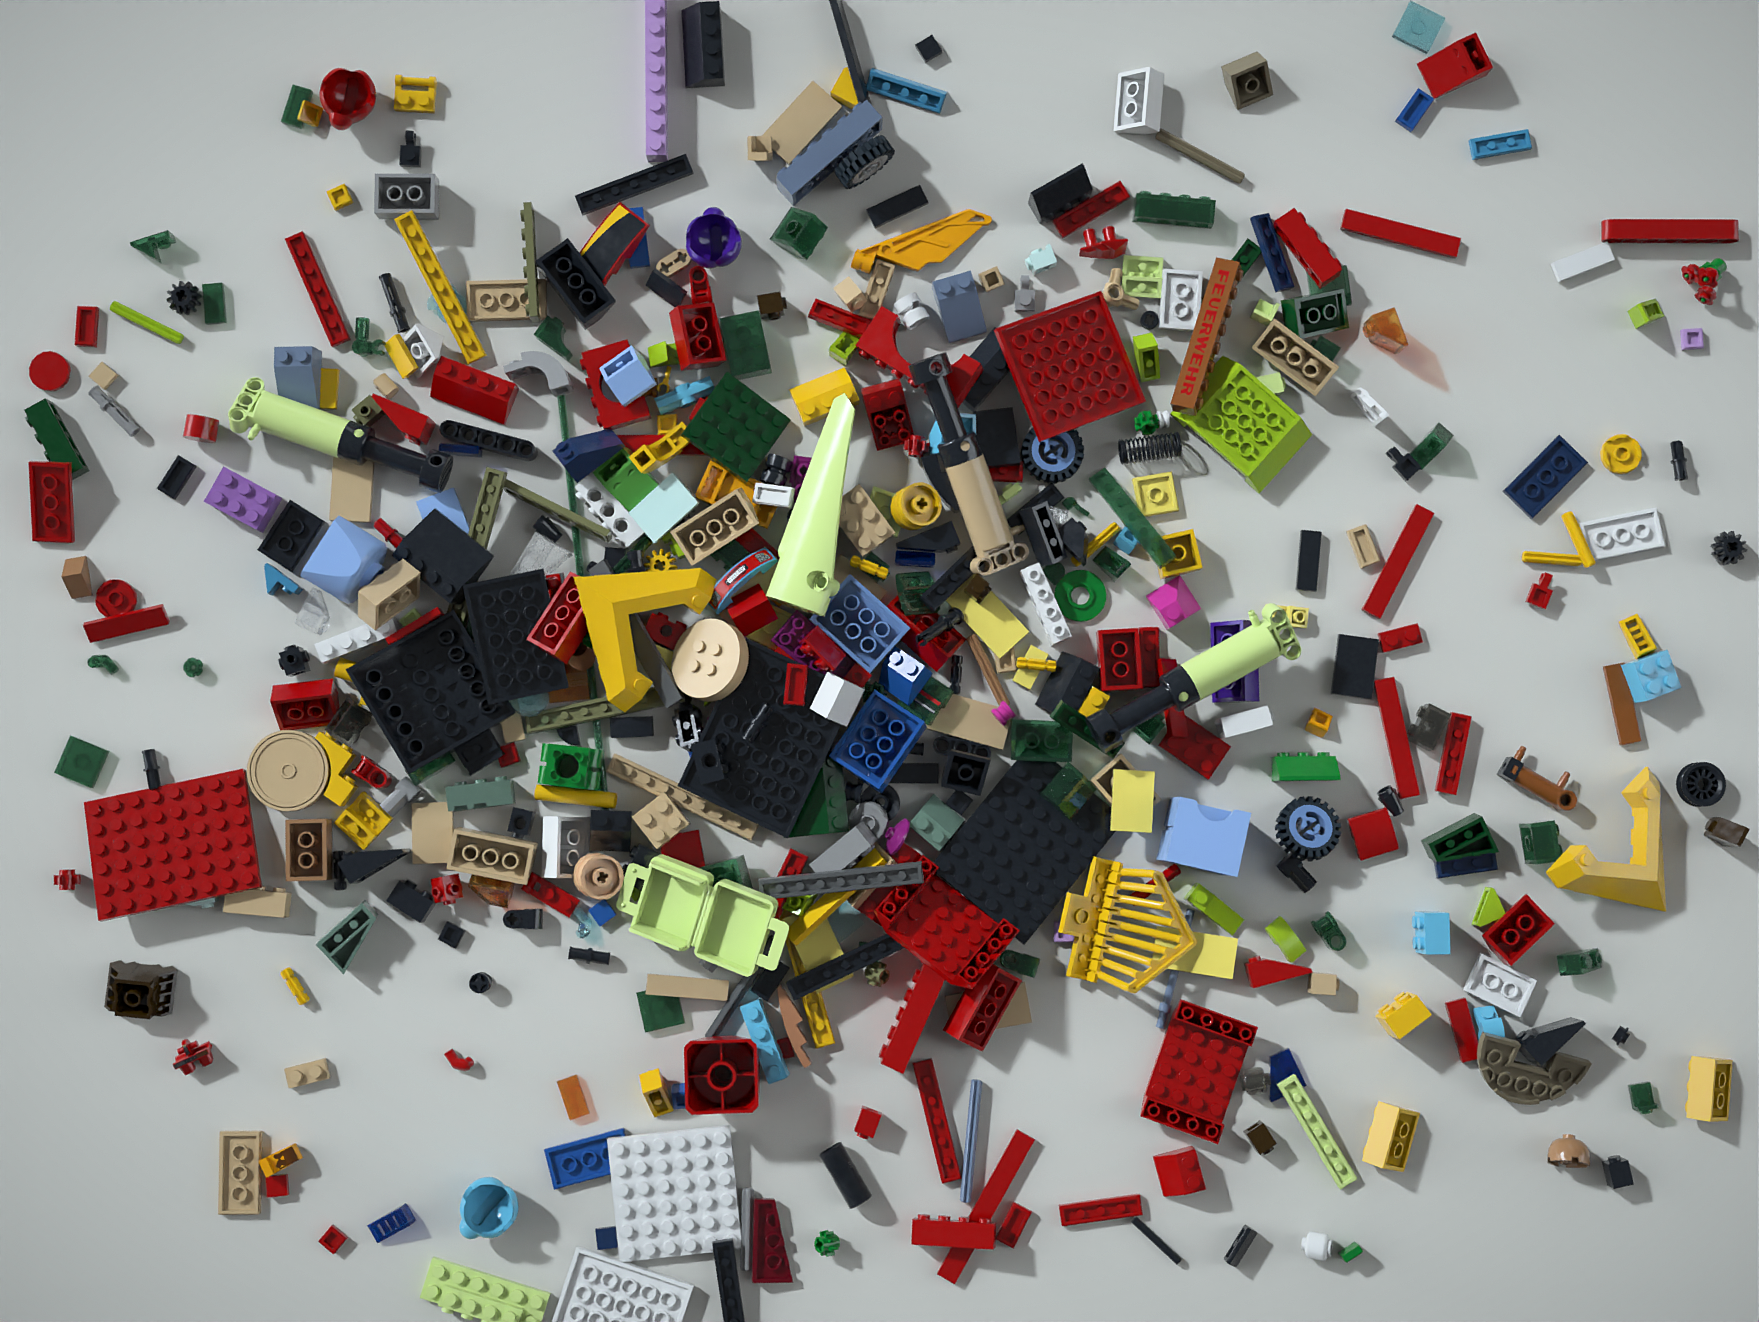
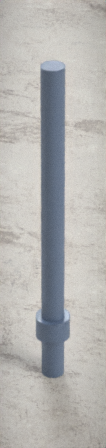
M1187 909L1185 919L1191 928L1195 911ZM1170 971L1163 1002H1160L1158 1009L1160 1011L1156 1024L1158 1028L1164 1029L1167 1015L1171 1012L1172 1006L1170 1004L1179 971Z

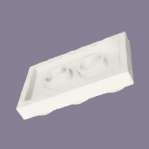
M1163 269L1159 329L1193 331L1201 308L1203 271Z
M1480 953L1463 990L1517 1017H1521L1537 980Z

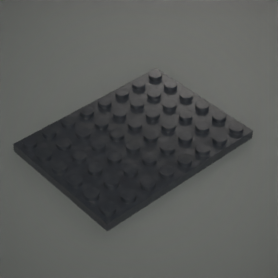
M746 638L749 651L746 673L741 683L731 694L717 700L698 740L699 743L717 738L718 742H722L724 754H721L723 762H727L729 773L726 774L727 778L700 785L692 753L678 783V787L783 837L789 838L842 724L827 719L810 709L826 675L808 667L805 705L783 704L787 663H801ZM763 702L768 704V707L771 705L775 710L767 719L765 728L760 730L754 742L749 743L748 739L745 740L741 736L750 725V719L755 717ZM707 756V765L713 767L716 764L714 756Z
M1031 742L933 863L939 867L936 873L998 924L1004 918L1020 931L1015 938L1025 945L1092 862L1093 856L1096 857L1116 832L1110 831L1111 807Z

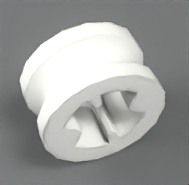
M1164 410L1163 413L1157 411L1159 429H1162L1163 426L1169 428L1168 411Z

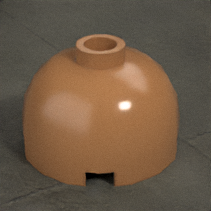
M1563 1134V1138L1556 1139L1551 1143L1548 1149L1547 1163L1559 1167L1558 1162H1560V1164L1566 1165V1168H1586L1590 1166V1152L1585 1143L1575 1139V1135Z

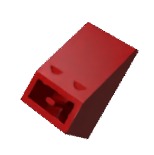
M1476 32L1417 63L1420 73L1434 99L1487 76L1493 68Z
M899 379L860 389L877 451L902 445L905 443V440L908 441L910 436L914 435L903 387Z
M818 625L799 642L801 645L799 649L807 657L812 656L816 660L814 665L820 671H834L846 655Z

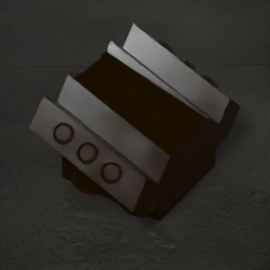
M122 960L111 962L109 965L104 1007L108 1011L115 1012V1016L150 1020L153 1016L162 1017L170 1015L173 1011L178 970L174 966L163 968L160 964L147 965L139 964L135 961L126 964Z

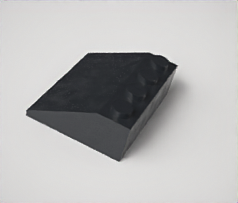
M436 508L402 539L392 554L396 560L404 559L421 572L420 579L447 602L459 605L465 599L463 585L477 582L494 558L492 553Z

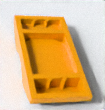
M710 460L695 493V498L712 505L734 490L742 487L752 503L755 484L762 482L750 478L745 484L721 465ZM752 503L759 520L757 525L768 529L777 507Z

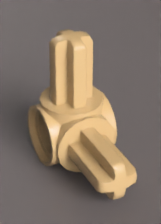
M1112 268L1109 282L1105 284L1102 292L1107 306L1119 307L1121 305L1137 310L1140 303L1139 300L1124 294V290L1120 285L1123 272L1120 268Z

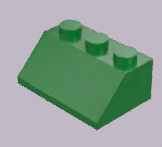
M1288 752L1277 753L1275 757H1271L1272 781L1341 780L1336 756H1330V752H1317V756H1310V752H1298L1297 756H1289Z

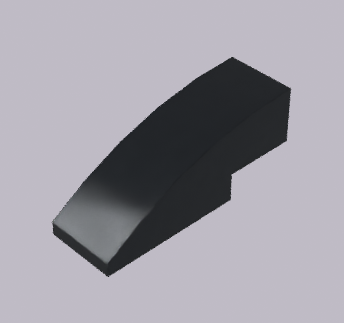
M937 454L921 457L920 461L929 484L937 490L941 501L952 512L958 513L959 507L947 472L941 473Z

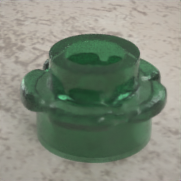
M189 658L184 663L183 670L189 677L199 676L203 672V663L199 659Z

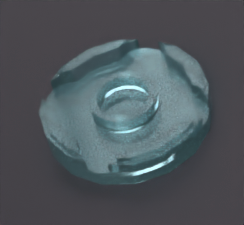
M549 692L509 700V702L518 714L528 717L536 716L547 707Z

